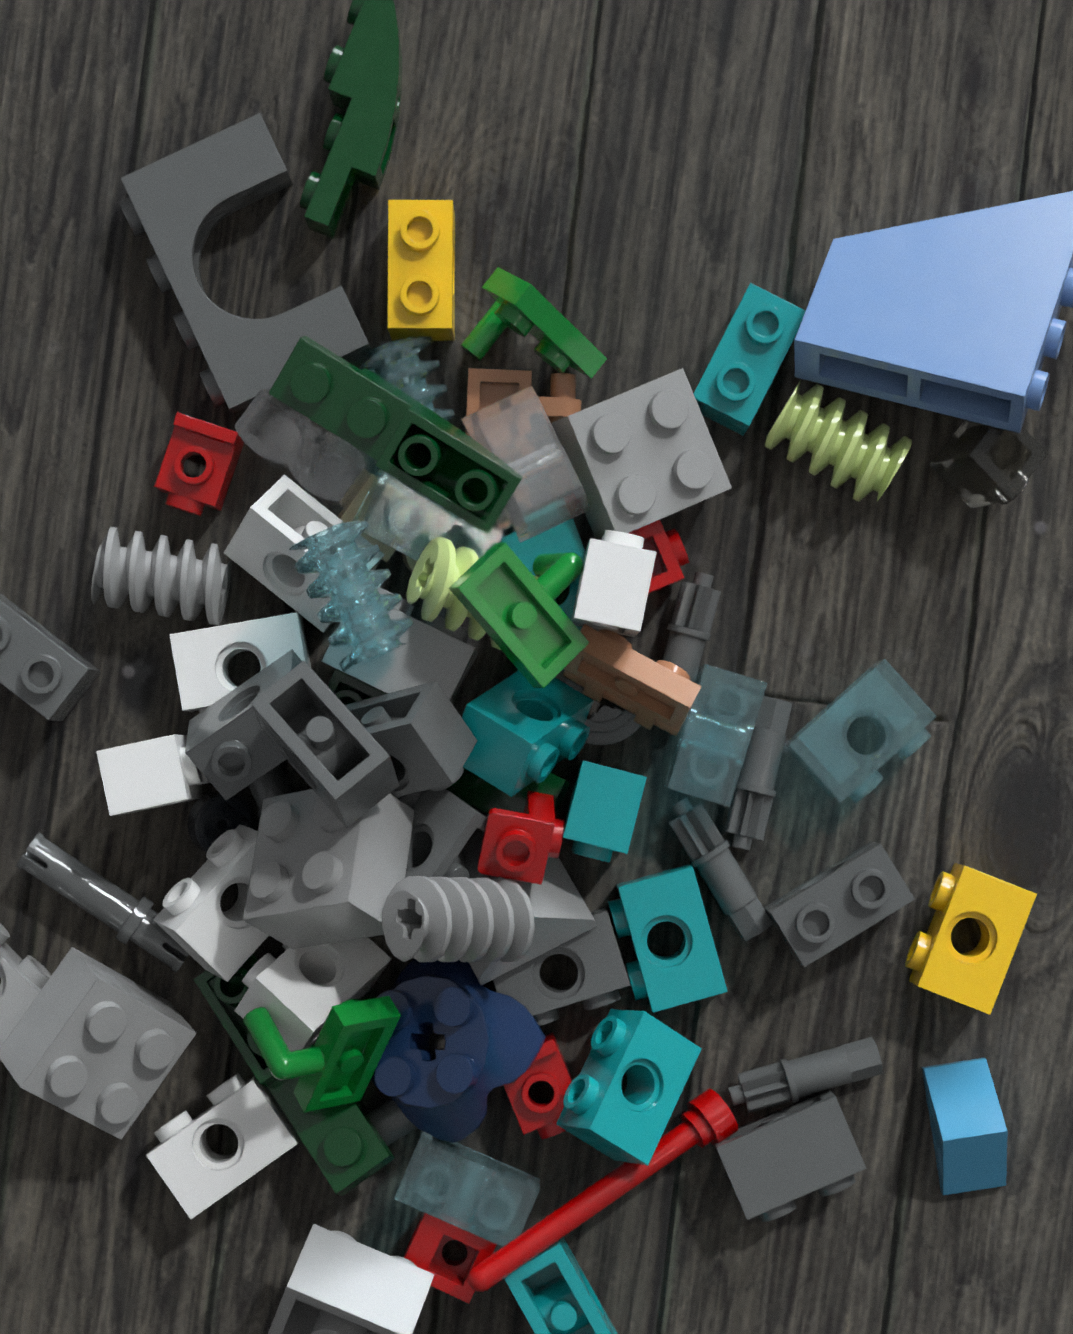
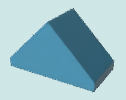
M986 1058L922 1067L941 1194L949 1195L1006 1186L1008 1131Z

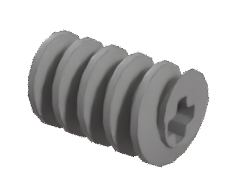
M110 526L97 552L92 577L91 600L94 605L104 591L107 606L119 609L129 594L130 605L133 611L144 613L154 599L157 613L163 617H169L174 612L178 603H180L183 619L193 622L197 619L205 605L209 624L219 626L228 599L231 582V561L228 564L221 563L218 544L211 543L203 560L196 559L193 540L189 539L185 540L177 556L171 555L168 536L160 535L152 552L146 551L143 532L135 531L128 546L121 547L118 528Z
M407 876L396 883L387 896L382 911V929L386 944L392 954L403 962L411 958H415L419 962H435L436 960L440 962H456L457 960L461 962H477L478 960L481 962H497L499 960L501 962H517L527 954L532 944L535 930L534 911L528 895L518 883L508 878Z

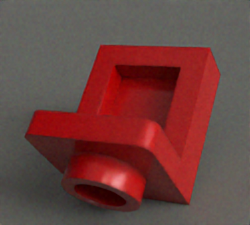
M528 791L523 813L498 808L489 810L478 859V871L481 874L542 885L548 857L558 858L564 833V820L555 818L554 796Z

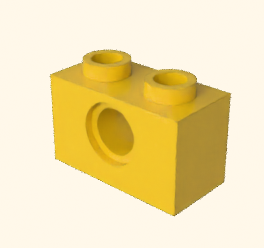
M388 200V331L391 340L455 341V212L453 200Z
M954 863L950 874L942 871L935 882L928 906L936 911L927 934L921 931L917 932L907 954L905 967L913 969L909 981L918 987L990 1015L1037 894ZM973 918L981 930L980 941L973 950L966 953H958L951 942L952 929L960 920Z

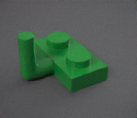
M499 267L482 286L496 301L460 345L473 358L481 361L504 330L509 327L523 337L529 332L537 339L539 343L533 351L548 365L562 374L568 367H571L592 379L607 360L532 284Z
M506 542L495 543L449 587L451 592L533 688H545L590 643L554 601L583 571V560L576 553L565 552L538 555L533 562V572L539 577L536 579Z
M390 996L362 1001L358 999L347 1000L331 1007L314 1047L295 1051L289 1050L265 1007L251 1010L246 1014L243 1022L271 1074L276 1079L288 1080L300 1077L293 1093L305 1113L361 1101L401 1015Z

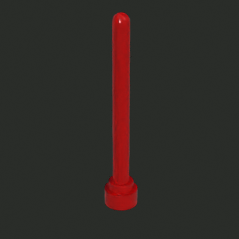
M710 1088L687 1103L688 1111L681 1115L682 1123L661 1137L648 1166L628 1162L621 1164L474 1266L468 1274L470 1287L478 1292L487 1291L696 1144L701 1148L709 1143L715 1146L714 1143H720L738 1132L737 1121L728 1105L718 1093Z

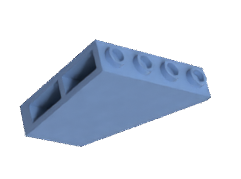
M1073 191L833 239L794 340L795 377L1020 433L1028 409L1040 411L1049 380V373L1041 371L1045 357L1057 359L1061 349L1067 321L1058 319L1062 306L1073 308Z

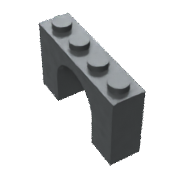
M260 113L121 177L129 197L120 200L119 204L135 236L146 232L156 254L146 258L147 264L161 292L164 293L173 289L183 311L173 315V319L187 348L191 350L200 346L210 368L200 372V376L215 407L226 403L229 410L238 417L275 400L276 398L268 393L300 337H309L349 363H354L373 354L342 286L282 314L263 319L242 318L230 314L215 305L206 295L201 280L200 262L204 245L213 229L224 218L235 211L293 185Z

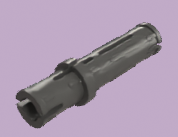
M39 832L27 847L26 854H23L19 859L16 867L20 870H25L118 932L115 939L124 945L129 940L177 973L189 954L153 920L158 915L157 912L151 909L154 903L144 896L140 901L44 838L45 836Z

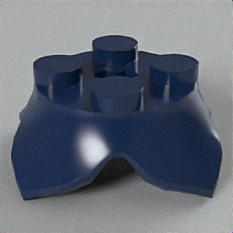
M413 959L401 971L391 989L378 996H390L401 1017L373 1073L371 1081L383 1094L390 1096L396 1102L405 1117L418 1129L440 1140L457 1143L467 1138L480 1127L487 1114V1096L489 1092L495 1088L513 1083L528 1071L540 1052L546 1037L526 1006L510 995L491 991L484 984L480 985L468 962H461L459 960L456 962H440L438 960L435 962H419ZM433 1030L436 1034L444 1035L446 1040L444 1050H435L436 1058L434 1051L429 1048L430 1034H433Z

